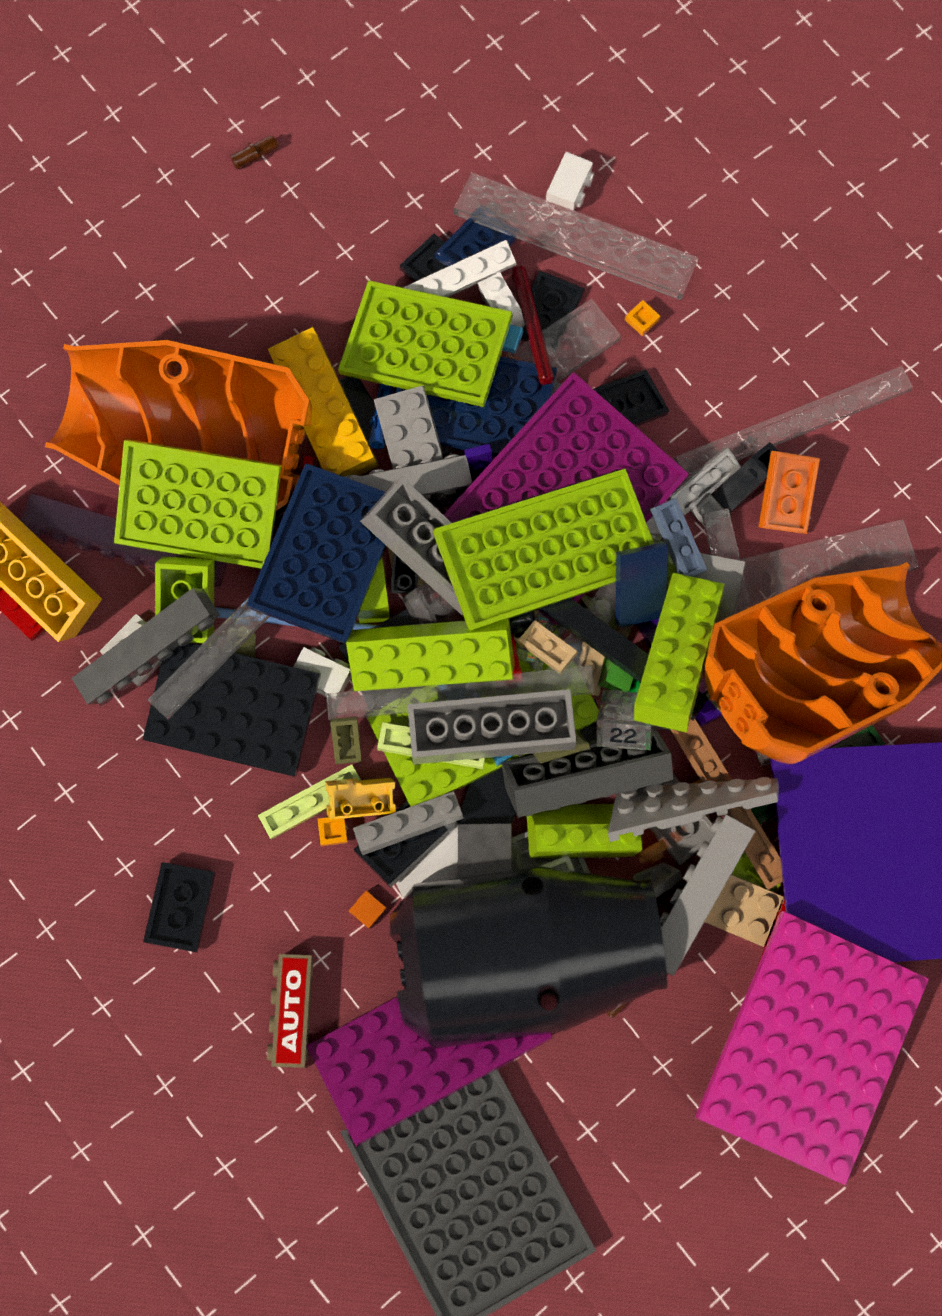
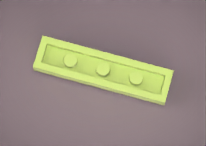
M382 722L377 747L378 751L412 756L410 727ZM485 758L445 761V763L483 769Z
M351 764L259 814L258 817L270 839L278 837L327 810L326 806L329 805V795L326 791L325 781L353 778L360 780L353 765Z

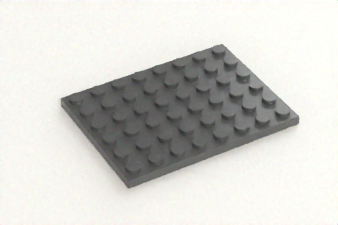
M498 1070L489 1073L357 1147L347 1129L340 1132L436 1316H487L596 1251Z

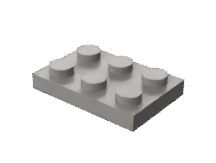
M423 385L374 399L393 470L395 467L404 464L409 466L419 465L420 462L428 459L434 461L444 460Z

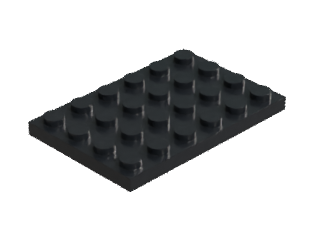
M188 643L181 647L179 645L172 650L173 655L161 662L142 740L296 777L321 674L194 643Z

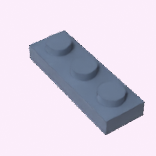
M671 499L650 509L665 544L668 545V552L678 574L693 577L706 571L707 568L677 499Z

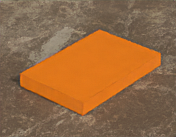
M771 451L758 527L807 534L820 458Z

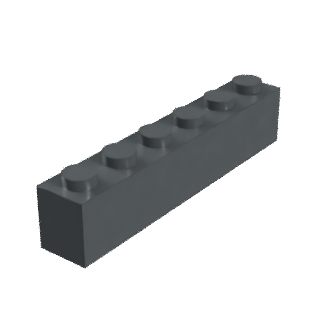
M192 588L71 679L87 705H104L113 699L112 694L116 691H122L130 687L135 677L149 673L153 669L152 665L157 661H164L173 655L172 650L176 647L190 643L194 639L193 635L199 630L202 632L213 626V620L220 616L204 589Z

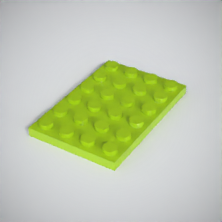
M368 280L338 371L341 375L406 390L423 385L428 395L485 407L513 314L507 310Z
M126 439L123 446L114 543L262 568L273 541L282 465Z

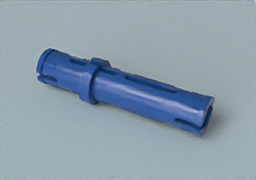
M379 383L377 398L393 394L394 387ZM375 406L374 416L370 420L372 429L368 444L374 449H382L385 446V438Z

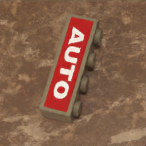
M279 954V960H274L273 977H277V988H272L271 1005H275V1016H270L269 1032L274 1034L273 1044H268L267 1061H272V1067L307 1068V1045L309 1040L314 962L312 955Z

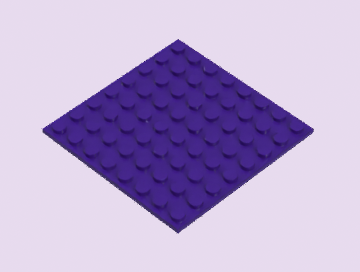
M942 742L826 748L794 764H785L771 759L772 778H778L779 783L778 802H775L786 912L891 962L942 959Z

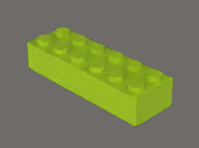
M672 573L635 701L634 721L687 733L705 668L711 632L714 624L717 623L723 600L724 583Z
M509 619L472 631L468 629L466 621L352 630L351 635L346 641L354 691L513 679L515 665Z

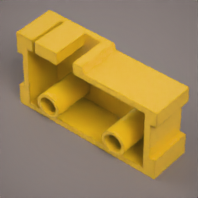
M353 778L325 781L326 791L329 795V805L326 806L330 820L396 813V804L393 802L392 789H395V782L392 778L370 780Z

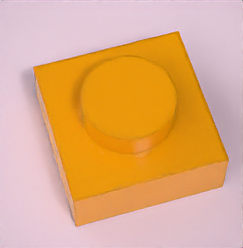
M642 300L625 316V321L643 336L660 320L661 316Z
M327 817L318 819L321 847L348 843L345 818L330 820Z

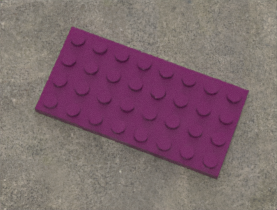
M398 997L312 1042L307 1045V1048L357 1147L552 1039V1035L547 1033L435 1049L404 1025Z

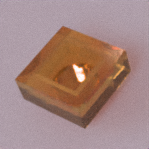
M661 839L636 855L641 863L649 861L651 865L664 857L662 852L668 849L664 840Z

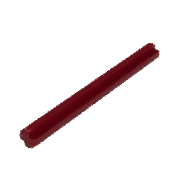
M515 266L512 276L539 381L542 385H550L553 383L554 376L526 268L524 266Z

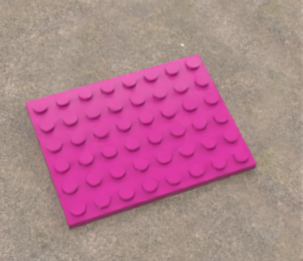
M781 911L695 1117L846 1185L929 979L787 912Z

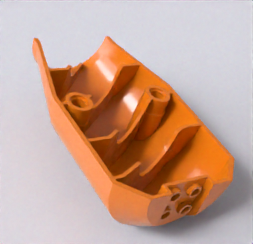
M169 340L83 346L64 344L63 349L67 351L71 363L69 397L61 424L54 437L46 442V448L59 451L120 485L123 446L126 439L279 464L282 467L276 510L289 503L300 475L294 474L293 470L297 469L299 462L298 450L299 445L303 442L305 432L302 427L311 425L312 403L290 368ZM178 363H180L182 367L181 374H179L177 369Z
M907 562L893 567L816 577L714 624L705 663L706 686L710 700L716 701L723 717L742 740V744L775 761L785 764L798 763L901 711L942 669V643L936 641L931 634L923 630L910 609L905 589L906 574L910 567Z

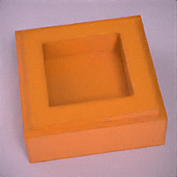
M365 891L350 908L349 913L370 929L387 908Z

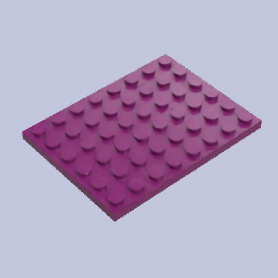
M573 372L446 511L444 516L451 523L626 468L647 523L653 516L650 509L664 503L689 473ZM584 594L572 597L571 599L578 602ZM536 609L554 626L558 624L556 621H554L548 615L543 613L541 610Z

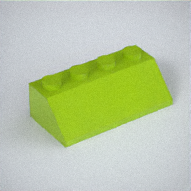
M572 804L556 810H547L527 816L530 858H562L565 856H569V858L634 857L642 851L641 835L634 836L633 832L618 835L619 840L609 841L608 831L614 804Z

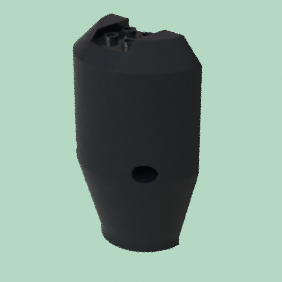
M541 866L414 884L390 915V936L394 942H397L398 957L401 958V962L404 965V969H400L401 984L404 986V990L397 991L403 1023L435 1049L566 1031L655 990L667 989V969L662 930L654 888L650 879L638 881ZM532 887L538 888L541 891L536 895L526 894L527 890ZM547 996H551L557 1001L556 1007L550 1011L545 1010L541 1006L542 999Z

